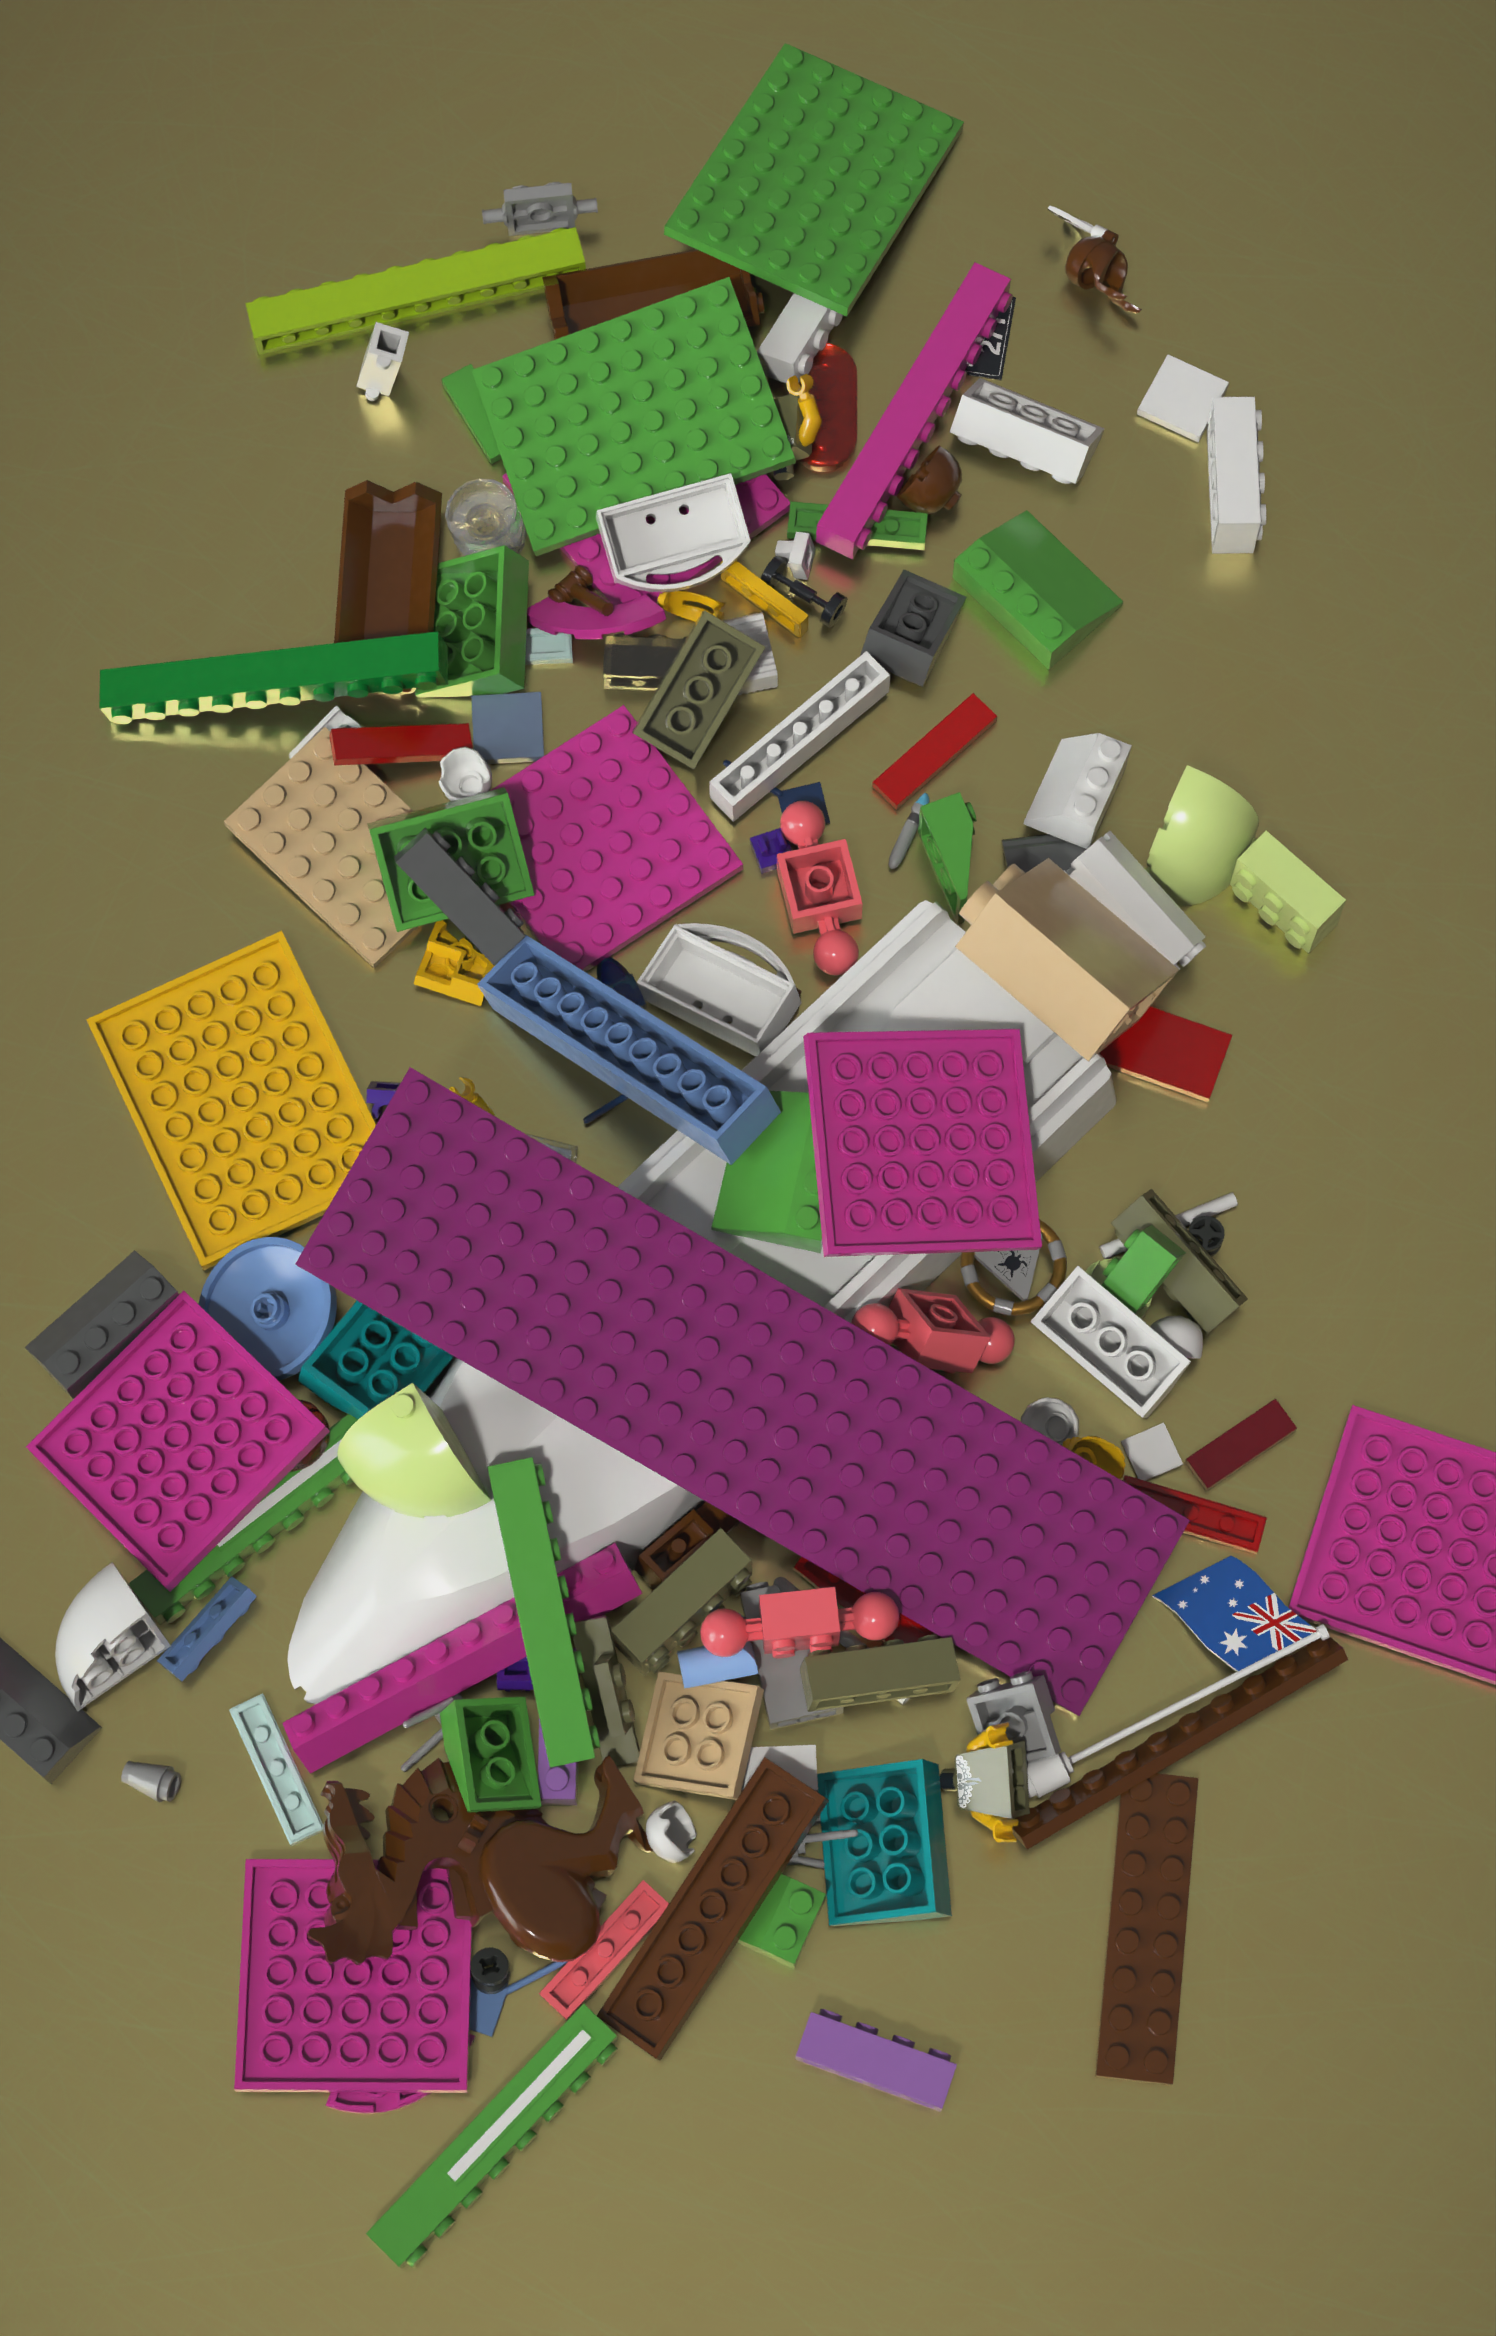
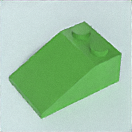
M960 792L920 806L918 826L919 837L957 925L964 923L965 920L959 913L967 902L972 836L975 835L973 823L977 821L971 803H964Z
M526 1697L457 1699L451 1702L440 1713L444 1747L467 1812L539 1809L542 1805Z
M781 1874L737 1943L795 1969L826 1900V1894Z

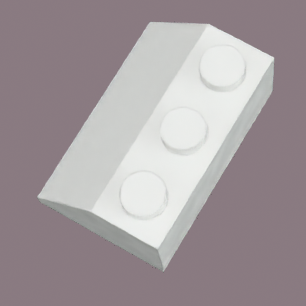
M1101 733L1062 739L1023 824L1085 849L1089 848L1126 769L1132 745Z

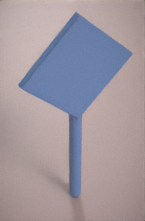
M553 1962L505 1987L503 1991L496 1994L480 1992L475 1987L471 1978L470 2030L493 2037L506 1996L566 1965L567 1962Z

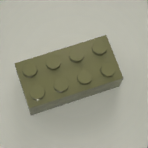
M702 611L632 733L694 769L766 647L707 611Z
M720 1528L611 1630L614 1645L643 1676H646L650 1671L656 1674L670 1661L671 1658L668 1654L677 1645L684 1648L696 1637L698 1632L695 1629L704 1621L708 1614L717 1609L725 1608L722 1603L732 1594L738 1597L740 1593L746 1590L747 1586L751 1585L752 1581L749 1578L752 1576V1559Z

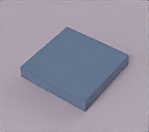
M541 692L471 696L474 750L482 755L487 764L535 762L544 756Z

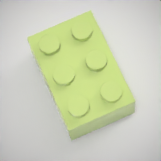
M1267 830L1237 859L1230 882L1234 894L1243 902L1249 901L1258 909L1259 915L1266 923L1278 926L1285 933V937L1291 945L1298 949L1303 948L1308 954L1337 926L1346 902L1345 898Z

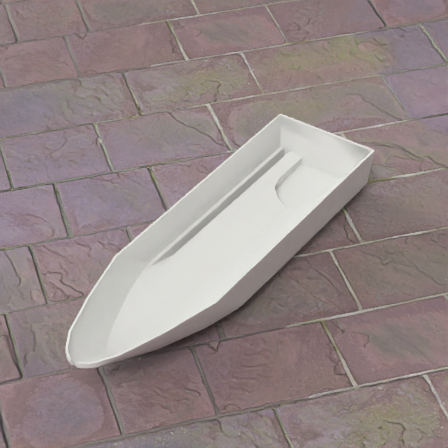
M927 900L920 902L741 1070L765 1085L769 1091L808 1092L803 1038L807 1033L1020 1029L1035 1183L1116 1105L1112 1073L1106 1065L1105 1058L1098 1053L1090 1061H1087L955 946L966 932L950 919L948 912L937 901L931 903ZM678 1130L618 1186L624 1192L850 1323L855 1313L864 1305L879 1303L889 1307L898 1288L924 1291L962 1253L824 1257L823 1246L821 1253L713 1231L711 1227L727 1162ZM454 1356L435 1379L426 1395L443 1410L492 1501L477 1509L452 1517L441 1515L419 1518L397 1513L376 1502L363 1491L304 1597L288 1651L287 1662L292 1685L295 1690L301 1686L307 1692L304 1700L307 1703L316 1705L514 1598L488 1466L533 1457L534 1464H542L546 1485L539 1487L542 1502L549 1500L554 1522L547 1524L550 1539L557 1538L561 1560L555 1561L557 1574L613 1543H616L630 1570L633 1571L635 1570L638 1556L693 1509L696 1511L705 1501Z

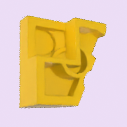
M443 920L437 921L429 937L414 984L482 1006L485 996L477 984L495 965L484 954L477 952L464 937L458 940L445 930L446 922Z

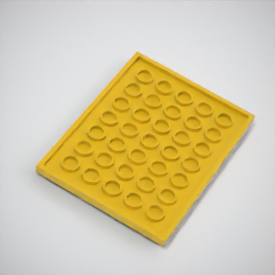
M282 931L86 1019L203 1271L217 1265L226 1254L243 1243L258 1238L280 1236L323 1216L376 1126Z

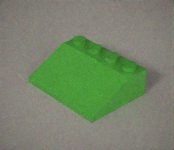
M1027 510L977 539L954 559L952 578L1048 670L1123 605V601Z
M503 545L438 563L433 632H439L447 644L448 685H439L433 690L415 689L417 697L492 695L524 689L529 560Z
M504 787L367 823L397 932L448 919L441 909L398 866L394 859V856L424 828L431 834L437 830L449 842L451 847L447 851L456 860L462 856L476 871L472 877L480 886L485 882L491 886L500 897L496 901L498 905L534 896L509 795Z
M770 1091L781 1113L732 1165L726 1163L711 1230L821 1253L823 1243L809 1093Z

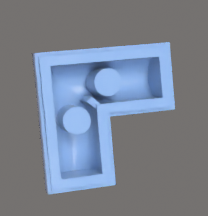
M748 1641L739 1653L730 1657L713 1655L705 1646L677 1651L684 1688L758 1674L751 1641Z

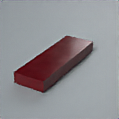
M1275 1398L1186 1458L1185 1462L1204 1489L1208 1491L1294 1433L1297 1427Z

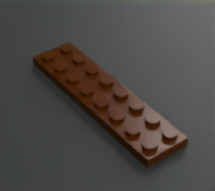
M764 1757L600 2009L597 2017L655 2059L661 2060L829 1800Z
M1156 1773L1120 1795L1095 2077L1173 2085L1198 1778Z

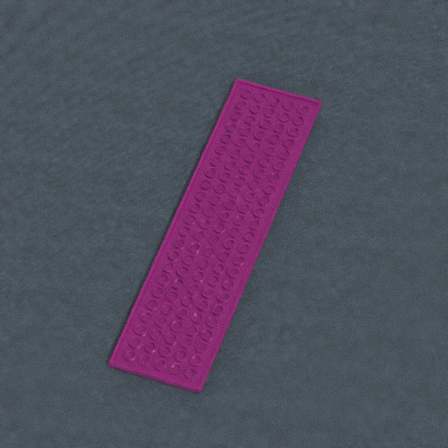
M411 1067L295 1265L862 1592H881L888 1595L896 1603L899 1613L942 1638L952 1637L954 1645L1011 1677L1024 1671H1031L1033 1677L1044 1675L1052 1701L1078 1716L1083 1711L1190 1521Z

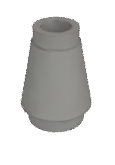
M128 1761L122 1771L121 1781L160 1803L164 1800L170 1802L175 1798L180 1786L181 1775L175 1772L172 1766Z

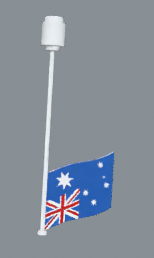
M1229 1556L1152 1595L1154 1599L1162 1602L1176 1613L1209 1651L1236 1672L1070 1757H1067L1063 1751L1055 1756L1027 1761L1029 1799L1036 1795L1040 1798L1070 1783L1071 1780L1068 1774L1074 1772L1071 1764L1319 1638L1322 1641L1328 1639L1330 1636L1324 1624H1321L1315 1629L1289 1609L1254 1570L1233 1556Z

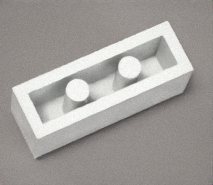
M794 293L757 351L765 376L787 383V380L795 375L799 383L800 376L810 372L814 357L819 350L822 351L825 348L829 333L834 326L840 324L843 315Z

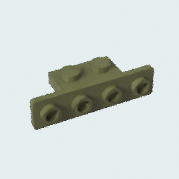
M600 1616L575 1621L577 1635H574L573 1639L576 1651L580 1650L585 1670V1673H582L585 1688H588L593 1709L591 1714L598 1732L602 1760L610 1755L616 1766L638 1762L640 1749L633 1724L635 1721L634 1708L631 1700L627 1699L624 1687L626 1685L625 1670L623 1665L618 1662L608 1617Z

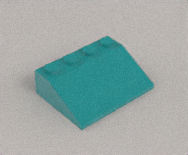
M356 1301L301 1366L298 1381L326 1403L360 1419L369 1410L411 1383H414L425 1393L454 1356L361 1302Z
M918 1759L817 1774L818 1793L829 1800L820 1814L821 1831L831 1832L853 1829L858 1831L856 1837L822 1841L829 1926L917 1921L952 1916L939 1764Z

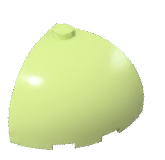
M1187 765L1169 803V808L1164 818L1163 828L1159 827L1150 849V855L1146 864L1148 867H1144L1178 906L1199 904L1212 899L1230 885L1237 859L1257 840L1255 836L1259 826L1257 813L1244 797L1222 781Z
M411 1383L364 1414L351 1426L339 1444L338 1460L348 1476L369 1497L397 1513L419 1518L441 1515L452 1517L472 1511L492 1501L443 1410L414 1383Z

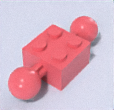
M797 801L790 804L782 813L780 827L784 837L789 842L798 845V849L777 854V873L793 934L819 928L821 936L817 939L813 949L816 965L826 974L834 976L843 975L857 962L859 949L854 938L850 934L841 931L840 923L862 919L863 907L847 841L842 839L819 845L818 840L825 829L824 814L812 802Z
M898 1288L889 1307L879 1303L864 1305L855 1313L851 1322L888 1345L893 1343L903 1354L927 1368L943 1370L951 1374L956 1372L973 1373L978 1361L987 1364L1002 1362L1011 1354L1015 1344L1013 1330L1004 1320L996 1317H987L977 1321L956 1295Z
M835 1587L759 1595L760 1618L744 1619L741 1614L732 1609H717L708 1614L704 1619L700 1629V1636L705 1648L713 1655L719 1657H730L739 1653L748 1641L763 1640L764 1654L772 1653L773 1658L776 1659L795 1656V1651L810 1649V1653L816 1650H830L832 1652V1647L839 1646L840 1631L856 1630L860 1636L868 1640L885 1639L897 1628L899 1610L894 1600L881 1592L866 1593L857 1599L853 1607L842 1609L837 1607Z

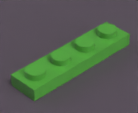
M790 501L787 539H794L796 532L809 533L812 541H816L817 524L828 505ZM887 510L880 523L875 521L870 529L872 536L868 545L925 550L928 514Z

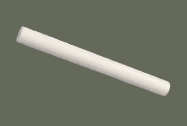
M1231 1192L1175 1216L1186 1227L1201 1216L1216 1215L1238 1206L1234 1193ZM1119 1239L1099 1246L1104 1259L1128 1250Z

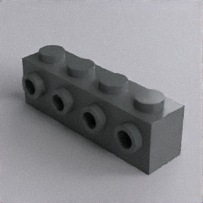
M424 828L394 856L395 862L484 956L495 965L525 937L523 930L520 928L524 922L511 908L505 912L497 904L496 901L500 897L486 882L482 886L478 884L472 877L476 871L462 856L456 860L447 851L451 845L437 830L431 834Z

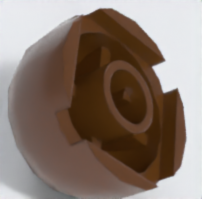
M939 445L920 464L921 467L914 475L912 474L896 496L903 505L914 512L934 514L943 507L950 510L962 495L957 491L962 482L961 467L955 457Z

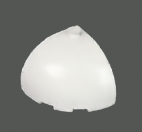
M113 1562L98 1572L77 1594L62 1619L57 1635L55 1658L59 1680L77 1712L171 1646Z

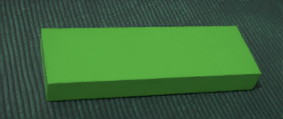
M469 364L442 378L441 381L489 462L493 464L502 458L471 371L474 368L472 364Z

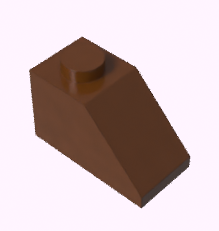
M693 1509L638 1556L635 1571L655 1590L713 1536L715 1531Z

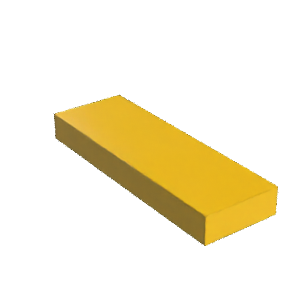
M735 561L728 569L721 573V579L795 636L801 638L808 631L809 615L738 561Z

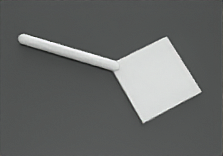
M1164 1423L1121 1441L1138 1479L1147 1481L1183 1465Z

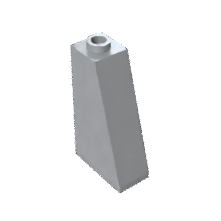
M759 1582L747 1586V1591L740 1593L745 1619L760 1618L759 1595L781 1593L777 1585L769 1586L768 1582ZM763 1640L751 1641L758 1668L760 1687L764 1689L763 1700L770 1730L843 1714L844 1707L808 1712L800 1667L804 1658L808 1657L810 1649L795 1651V1656L776 1659L773 1658L772 1653L764 1654Z

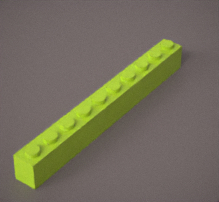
M576 227L569 229L557 228L547 234L538 236L527 235L519 238L517 241L504 244L492 243L482 249L469 252L458 251L448 257L439 259L427 258L409 266H393L383 272L358 274L352 279L339 282L328 281L318 287L305 290L293 289L279 296H263L245 304L257 352L260 355L372 329L376 322L390 325L544 289L542 277L586 269V263Z

